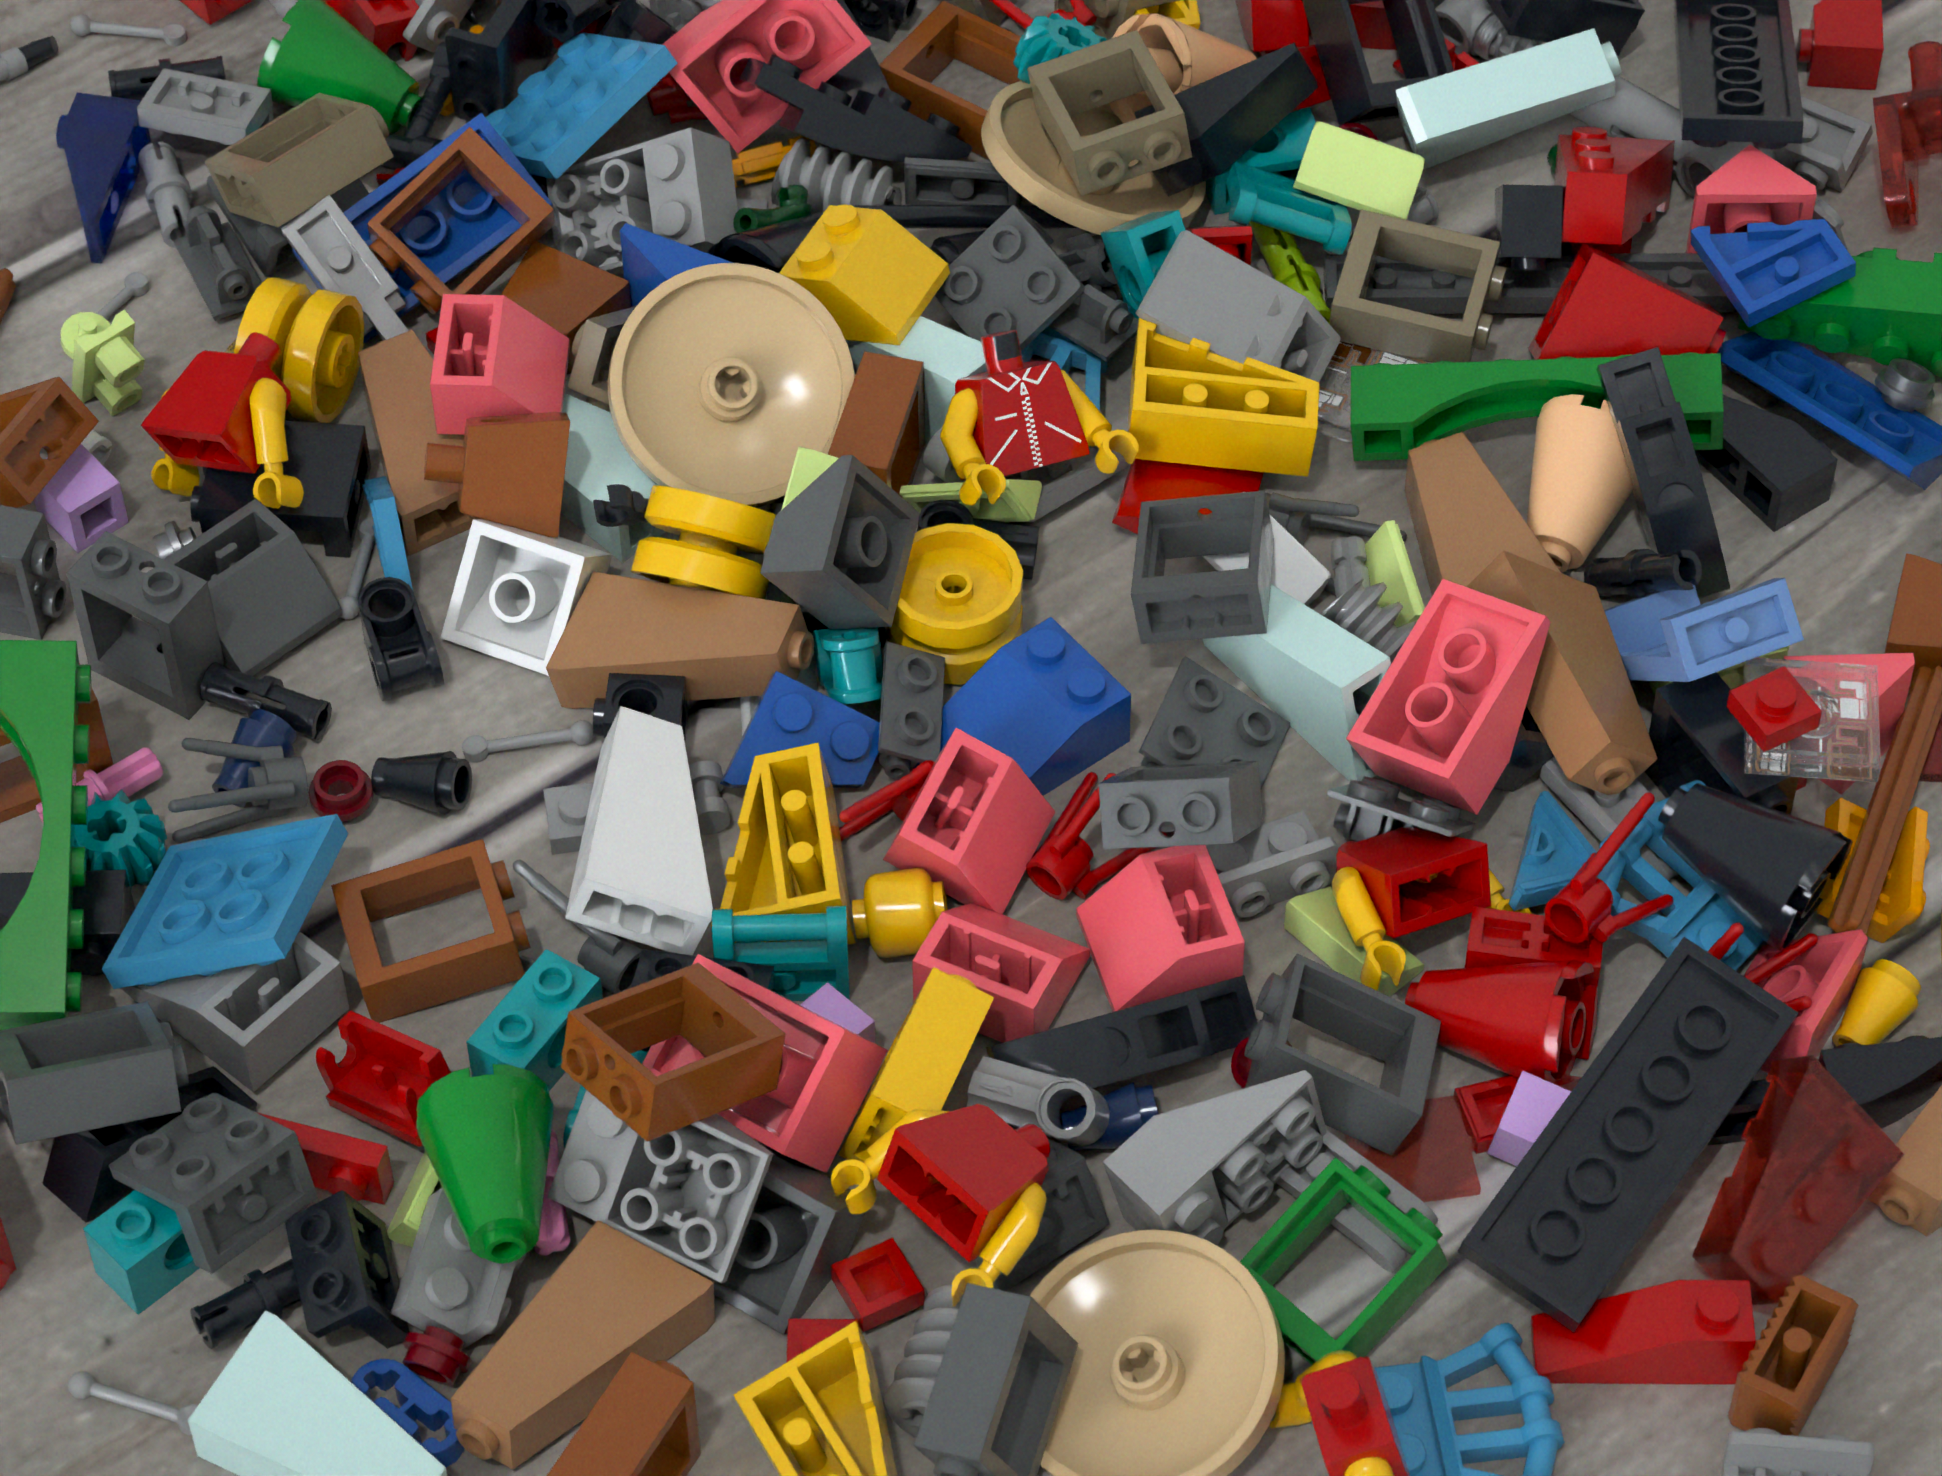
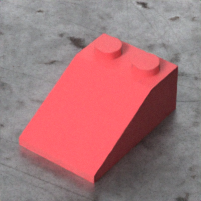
M722 0L698 14L662 45L666 46L678 63L669 71L671 76L721 135L729 141L732 148L738 154L780 120L789 104L740 79L750 58L768 64L772 55L777 56L803 70L799 81L814 89H818L822 81L826 82L872 43L837 0Z
M1442 579L1346 737V740L1375 775L1477 815L1510 761L1550 627V620L1543 614Z
M697 954L693 964L700 963L786 1033L777 1089L717 1114L748 1136L777 1152L827 1173L888 1050ZM678 1035L652 1045L642 1064L654 1075L660 1076L703 1059L706 1056L685 1038Z

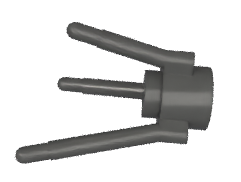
M1275 492L1272 494L1266 493L1269 514L1301 545L1307 537L1310 526L1372 537L1381 527V525L1336 517H1356L1359 514V508L1353 504L1292 498ZM1400 530L1402 539L1405 541L1407 535L1405 531ZM1330 578L1324 590L1336 596L1334 579Z
M185 738L182 741V747L187 751L257 761L260 763V767L249 768L248 788L196 795L170 801L168 808L173 813L251 802L253 805L252 807L176 830L172 834V839L175 842L180 843L193 838H200L266 817L287 815V808L307 806L308 782L304 761L301 756L284 758L281 745L254 747L195 738Z
M516 860L513 863L514 871L566 915L569 898L524 861ZM574 922L589 935L579 951L577 961L584 966L585 970L601 978L602 994L606 990L612 994H617L630 989L642 949L624 937ZM520 956L524 972H527L536 960Z

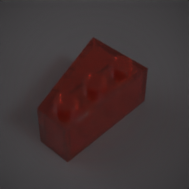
M1813 1055L1773 1061L1766 1078L1770 1085L1756 1118L1749 1119L1741 1137L1746 1143L1732 1176L1725 1177L1692 1255L1713 1280H1750L1752 1305L1777 1304L1779 1299L1784 1296L1785 1288L1789 1287L1791 1277L1802 1275L1904 1156V1153Z

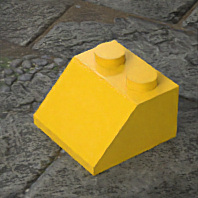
M829 205L779 274L795 281L814 295L833 316L845 340L900 345L947 279L950 270L947 262L883 210L857 208L852 205Z

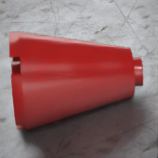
M1577 960L1428 970L1422 975L1419 982H1412L1410 984L1405 1004L1441 1021L1437 1040L1438 1045L1518 1079L1523 1070L1572 1091L1582 1078L1570 1075L1576 1058L1589 1060L1597 1022L1598 990L1597 985L1585 984L1584 975L1595 972L1592 964Z

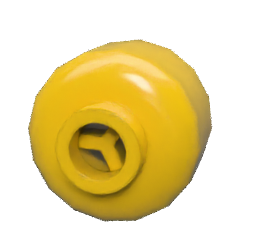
M911 868L870 875L864 885V898L852 900L853 922L857 939L869 938L872 949L882 958L917 954L940 914L948 910L943 881L933 882L929 873L923 868Z

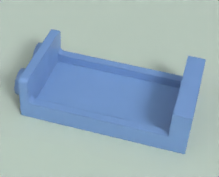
M1773 578L1704 604H1700L1695 585H1693L1694 589L1657 591L1645 597L1604 610L1629 680L1691 682L1804 640L1785 578Z

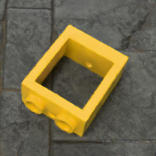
M935 967L932 968L891 1044L838 1154L839 1156L847 1160L855 1159L864 1162L870 1156L867 1149L910 1111H941L994 999L993 996L977 989L970 980L962 976L947 974Z

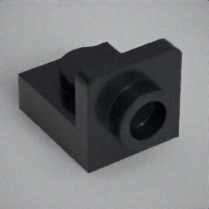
M622 0L597 35L662 45L678 31L638 0Z

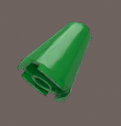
M298 0L282 20L291 25L290 29L282 41L272 37L266 48L259 68L257 87L271 89L272 102L290 107H296L318 93L366 104L376 109L382 116L389 133H396L402 126L407 128L422 99L419 96V83L324 0Z
M492 1064L494 1074L471 1077L470 1067L456 1070L432 1083L418 1099L416 1108L417 1133L471 1251L478 1257L494 1263H510L523 1257L524 1254L537 1244L539 1239L553 1123V1103L546 1082L529 1070L508 1064Z

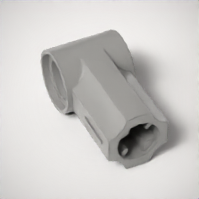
M982 1056L979 1065L973 1071L967 1091V1107L975 1104L988 1106L1010 1126L1020 1128L1027 1124H1034L1041 1128L1048 1137L1059 1139L1071 1146H1086L1096 1142L1103 1136L1109 1125L1110 1111L1107 1101L1098 1091L1074 1078L1057 1077L987 1056ZM1082 1095L1087 1105L1084 1120L1075 1128L1063 1129L1059 1121V1110L1063 1102L1069 1097Z

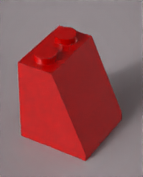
M1583 243L1528 349L1535 360L1556 359L1559 357H1617L1626 354L1633 355L1656 347L1659 348L1661 355H1679L1686 352L1712 354L1718 352L1726 331L1719 328L1724 318L1710 305L1587 243Z

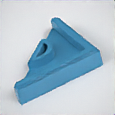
M386 476L365 480L363 490L372 512L374 522L372 528L384 577L401 579L409 584L413 590L395 497Z
M1549 791L1541 792L1532 808L1509 900V905L1514 911L1546 904L1572 880L1590 855L1596 852Z

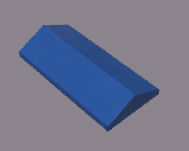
M480 113L343 213L367 246L371 245L373 241L369 238L367 223L469 127L551 207H553V203L485 116ZM464 169L399 230L395 236L447 285L502 245L522 225ZM292 249L293 254L319 290H324L296 251ZM385 268L399 287V295L406 303V307L396 313L401 318L421 304L410 290L415 283L400 268L393 273ZM375 329L364 336L363 344H366L378 335Z
M1749 332L1722 342L1717 353H1721V364L1730 371L1913 484L1926 490L1942 474V426L1917 410L1907 412L1890 406L1882 399V392L1877 386L1808 344L1786 339L1770 340L1759 336L1755 332Z

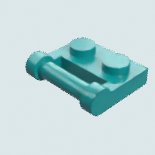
M1236 161L1232 164L1226 180L1231 201L1229 221L1242 225H1248L1249 221L1322 243L1323 250L1337 255L1343 254L1352 229V221L1347 206L1293 188L1295 180Z
M826 906V913L734 916L733 909H712L714 958L774 966V992L791 1001H805L827 982L850 1000L847 906ZM761 941H785V942H761Z

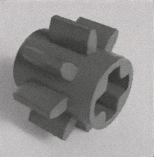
M1089 232L1067 238L1066 243L1070 252L1058 256L1076 275L1084 287L1089 284L1116 300L1117 293L1114 286L1118 285L1102 236H1092Z

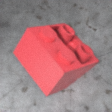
M443 294L430 380L437 434L464 435L466 419L562 412L570 353L569 338L504 295Z
M955 728L938 755L883 860L901 870L923 868L929 873L933 882L943 881L946 895L963 904L974 903L1003 914L1026 870V864L1035 853L1055 814V810L1013 758Z
M1206 845L1173 846L1140 854L1076 908V917L1087 946L1090 949V954L1112 1012L1243 976L1245 941Z
M974 903L965 904L943 911L912 960L913 1003L932 968L935 967L947 974L959 975L970 980L977 989L994 997L978 1033L1004 1043L1043 1032L1049 1029L1090 958V949Z

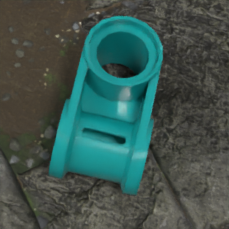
M878 627L814 630L813 638L820 686H824L827 696L842 704L863 703L880 699L882 693L883 662Z

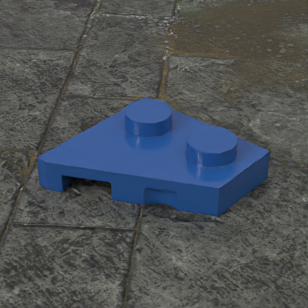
M1825 219L1796 220L1788 225H1778L1773 222L1747 223V232L1710 234V226H1698L1691 230V245L1748 328L1854 277L1856 273L1855 260Z
M775 671L763 692L720 784L728 788L747 786L754 758L757 755L819 743L833 788H859L864 785L879 753L880 722Z

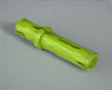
M1249 221L1248 225L1252 227V233L1274 279L1304 295L1330 324L1331 310L1328 308L1319 290L1321 285L1320 277L1316 269L1311 264L1305 262L1294 235Z

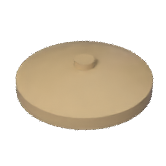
M1018 81L1003 88L992 100L981 128L982 144L997 172L1028 201L1050 215L1080 229L1101 235L1103 231L1149 213L1174 210L1180 211L1184 226L1188 228L1204 200L1206 193L1205 181L1168 197L1152 172L1081 196L1036 112L1031 84ZM1109 103L1070 116L1081 138L1124 124L1111 109ZM1138 160L1131 161L1128 166L1135 165Z
M718 263L689 269L671 277L648 293L636 306L621 329L612 352L608 372V400L613 423L623 446L633 461L652 481L659 486L707 494L757 508L785 498L799 447L828 454L855 379L851 354L841 329L824 305L808 290L788 277L766 268L740 263Z
M1136 1230L1103 1238L1073 1253L1052 1269L1031 1292L1030 1296L1078 1343L1040 1466L1049 1476H1227L1247 1458L1267 1430L1276 1411L1284 1379L1285 1354L1280 1325L1272 1305L1251 1273L1235 1257L1219 1246L1191 1234L1170 1230Z

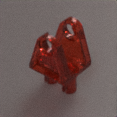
M1920 42L1911 46L1908 50L1911 68V91L1873 98L1885 205L1888 219L1893 229L1918 224L1919 160L1929 159L1931 154L1942 153V44L1939 42Z

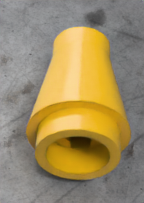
M1885 959L1877 960L1872 967L1862 969L1840 1026L1832 1036L1835 1046L1845 1043L1871 1045L1879 1044L1918 1008L1917 996L1921 991V986L1916 977L1901 965Z

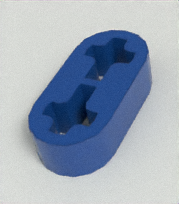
M378 1359L370 1361L358 1369L352 1377L351 1383L371 1401L370 1390L377 1386L384 1391L389 1390L393 1386L395 1387L400 1408L384 1397L376 1399L373 1403L443 1466L447 1468L460 1458L465 1448L460 1444L456 1436L457 1430L453 1424L450 1401L396 1360ZM415 1421H420L429 1430L434 1432L444 1426L446 1439L440 1442L430 1437L422 1443L419 1427Z

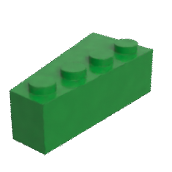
M1873 247V251H1866L1857 256H1852L1856 262L1854 277L1749 328L1739 314L1737 329L1755 332L1766 339H1786L1813 345L1819 350L1828 353L1844 352L1871 358L1877 363L1889 366L1890 361L1893 359H1906L1920 364L1934 375L1942 378V253L1934 252L1933 262L1899 260L1897 258V249Z

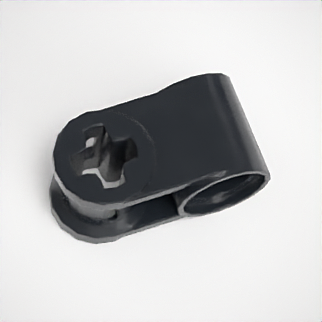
M393 577L378 578L369 582L361 590L358 602L364 642L381 700L392 699L393 692L428 682L433 687L444 685L443 672L430 631L426 630L414 592L409 584Z

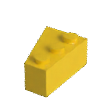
M1139 318L1132 363L1127 432L1136 438L1139 445L1135 459L1308 477L1318 429L1319 382L1250 357H1246L1243 364L1211 353V343L1193 337L1191 342L1186 344L1156 333L1157 324Z
M819 743L755 756L738 819L740 833L733 857H728L724 873L727 883L720 909H733L734 916L826 913V906H847L848 945L856 943L834 789ZM761 941V942H785V941Z
M854 1321L733 1394L748 1424L779 1476H897L874 1358L857 1321Z

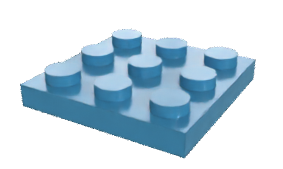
M591 33L577 34L568 39L557 52L559 57L545 71H539L531 75L519 86L517 91L519 95L505 109L494 111L486 119L529 174L557 180L678 64L665 45Z
M338 814L170 846L102 967V971L113 989L141 984L144 986H154L168 979L196 974L210 976L224 969L252 964L266 966L285 959L348 836V832Z

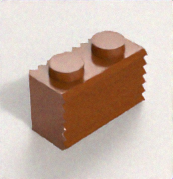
M1803 1275L1791 1277L1790 1285L1785 1288L1784 1296L1779 1299L1778 1307L1774 1308L1772 1318L1768 1319L1766 1329H1763L1761 1332L1760 1340H1756L1754 1350L1750 1351L1748 1361H1745L1743 1364L1742 1372H1738L1728 1413L1731 1425L1744 1431L1753 1428H1767L1777 1431L1781 1435L1798 1436L1849 1343L1848 1339L1852 1330L1851 1326L1855 1321L1854 1317L1858 1304L1852 1298Z

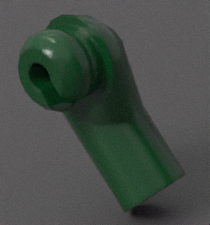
M789 185L788 188L780 187L776 192L779 207L771 209L742 208L738 210L733 221L735 231L739 233L810 215L812 205L807 204L808 191L803 185Z

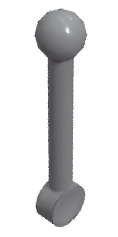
M84 14L76 15L71 20V29L78 36H87L90 32L157 38L164 39L169 46H180L187 40L186 28L180 23H171L165 26V28L91 21Z
M141 272L127 275L124 281L125 288L96 314L101 315L107 320L132 296L139 297L145 295L149 291L147 276Z
M366 518L359 524L361 545L346 594L338 600L342 610V616L340 617L346 620L355 618L360 612L357 597L373 544L376 543L372 525H374L373 518Z
M579 720L571 728L487 741L483 736L472 735L467 737L462 743L465 759L470 762H480L486 759L488 753L571 740L577 744L585 745L594 739L593 725L586 720Z
M84 1371L74 1373L69 1379L68 1390L77 1399H85L90 1396L101 1398L177 1422L182 1433L192 1435L188 1419L197 1408V1404H188L180 1409L97 1383L90 1373Z

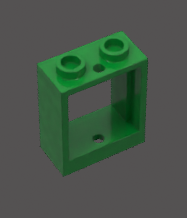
M1336 1157L1240 1261L1260 1285L1272 1305L1280 1325L1283 1342L1310 1365L1314 1364L1324 1355L1338 1350L1350 1351L1357 1358L1366 1357L1449 1265L1438 1243L1443 1234L1425 1215L1413 1207L1406 1214H1403L1387 1200L1391 1191L1373 1172L1363 1165H1360L1353 1172ZM1349 1203L1411 1254L1412 1257L1339 1338L1335 1340L1276 1290L1273 1285L1345 1205Z

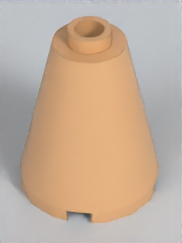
M1158 13L1133 15L1118 27L1113 36L1115 38L1137 30L1174 95L1257 59L1252 52ZM1145 91L1109 103L1111 109L1123 123L1135 120L1136 111L1152 105Z
M1575 394L1553 397L1541 409L1536 426L1527 514L1528 526L1560 572L1578 568L1584 563L1634 488L1607 401L1603 400L1600 409L1581 405L1584 395Z

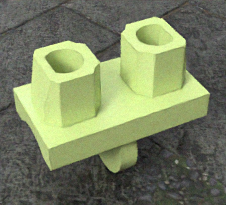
M125 310L115 315L111 325L104 317L93 312L74 314L64 322L60 335L61 346L65 354L73 360L72 391L83 403L96 396L111 416L119 414L142 398V388L135 378L144 370L145 360L133 346L135 322Z

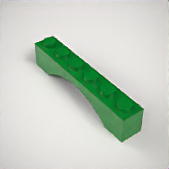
M1686 352L1679 355H1661L1676 403L1680 402L1694 450L1723 449L1724 410L1721 353L1698 354ZM1630 354L1596 358L1559 357L1556 359L1538 360L1498 359L1480 362L1438 361L1422 364L1392 365L1389 363H1377L1374 365L1351 366L1350 424L1353 460L1408 459L1409 450L1417 448L1430 440H1440L1468 429L1501 420L1539 417L1543 405L1553 397L1570 394L1584 395L1581 405L1600 409L1603 400H1606L1596 370L1598 365L1630 356Z
M0 640V729L18 749L35 780L42 803L44 821L39 859L27 892L8 923L0 931V1030L69 1017V1012L82 1011V972H70L71 949H83L84 909H72L73 887H85L86 848L74 847L75 825H87L88 788L87 785H76L77 764H89L90 730L89 725H78V704H91L92 679L91 665L79 664L77 641Z

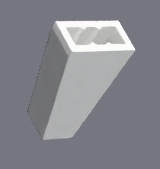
M620 706L601 746L565 919L670 953L693 955L712 919L713 905L683 729L680 725Z

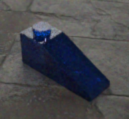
M77 92L68 115L63 114L58 121L56 141L58 148L64 149L90 260L92 263L102 264L140 172L139 153L142 148L151 144L152 141L149 128L139 126L137 107L142 100Z

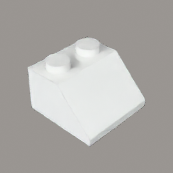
M473 519L440 638L548 675L546 666L593 571L607 574L612 554L560 536L558 538L547 537L485 519Z

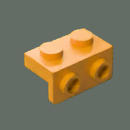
M1841 797L1826 809L1824 827L1841 832L1842 835L1853 842L1845 863L1835 881L1829 878L1823 892L1819 896L1823 901L1817 908V913L1828 919L1867 811ZM1916 806L1907 813L1866 933L1867 937L1880 943L1887 941L1904 926L1913 924L1921 915L1926 903L1923 880L1925 860L1930 849L1929 839L1926 838L1928 812Z

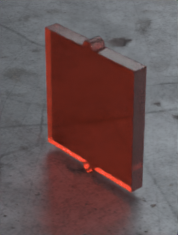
M1455 1095L1425 1099L1422 1117L1392 1156L1344 1134L1348 1146L1423 1202L1480 1195L1481 1187L1472 1156L1475 1142L1472 1136L1466 1134L1460 1107Z

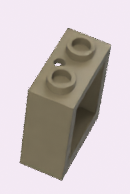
M1137 30L1027 68L1036 112L1081 196L1192 157L1184 111ZM1145 91L1156 110L1155 113L1081 138L1070 117ZM1138 160L1135 165L1128 166L1131 161Z
M318 93L204 162L230 213L280 227L316 205L326 196L334 194L394 156L385 140L389 136L387 125L376 109L366 104Z
M1361 210L1332 302L1330 325L1342 338V342L1431 363L1438 361L1471 362L1474 348L1485 351L1488 343L1493 315L1485 314L1487 302L1499 303L1505 282L1507 268L1497 266L1500 242ZM1377 257L1474 278L1462 322L1366 300L1365 297Z

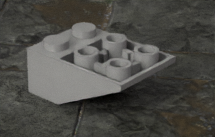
M691 127L573 164L557 180L546 178L548 198L553 203L552 208L554 209L552 231L555 249L620 278H624L620 230L625 223L706 253L724 237L737 233L733 225L735 214L738 212L730 143L727 140Z
M1188 230L1179 233L1135 313L1139 318L1157 324L1156 333L1186 344H1189L1194 337L1211 343V353L1242 364L1246 357H1250L1320 382L1342 339L1304 295Z
M300 931L286 958L270 965L260 966L252 964L224 969L210 976L196 974L168 979L154 986H144L141 984L120 988L138 1003L148 1001L158 1019L162 1022H169L171 1029L252 1092H255L350 1009L341 962Z
M1306 1070L1154 1115L1103 1161L1123 1218L1135 1230L1158 1229L1177 1231L1194 1235L1218 1245L1223 1236L1224 1229L1243 1212L1251 1213L1264 1204L1273 1191L1274 1183L1280 1179L1279 1176L1286 1169L1293 1166L1300 1168L1306 1165L1321 1149L1324 1141L1323 1136L1327 1133L1313 1077Z
M586 1090L547 1197L596 1222L599 1220L649 1248L720 1283H724L729 1276L774 1154L719 1114L712 1115L647 1142Z

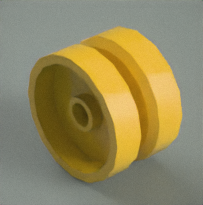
M267 278L256 288L246 306L238 329L234 353L237 354L251 332L261 333L272 339L281 348L282 353L271 370L290 390L291 402L287 408L289 413L294 418L306 421L331 423L341 413L351 394L360 365L358 352L363 350L365 323L362 305L356 296L331 290H317L312 295L305 284L281 278Z
M653 485L644 518L652 526L660 530L679 535V540L651 536L639 540L631 572L661 583L765 599L769 580L760 573L762 564L736 556V551L764 554L776 514L707 494Z
M945 523L917 531L914 536L892 627H886L888 642L945 657L944 684H965L1002 646L1022 635L1023 569L1015 550L998 534L976 525Z

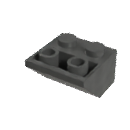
M256 498L164 559L208 581L224 663L229 669L254 676L342 616L341 606L295 532Z

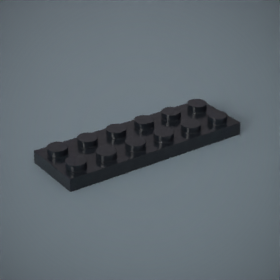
M1675 0L1674 21L1682 140H1692L1695 144L1703 147H1721L1726 145L1728 141L1752 142L1753 145L1763 149H1780L1787 146L1788 143L1802 144L1804 120L1789 0Z
M1683 937L1465 1237L1458 1253L1569 1330L1575 1332L1789 1030L1799 1013L1686 937Z

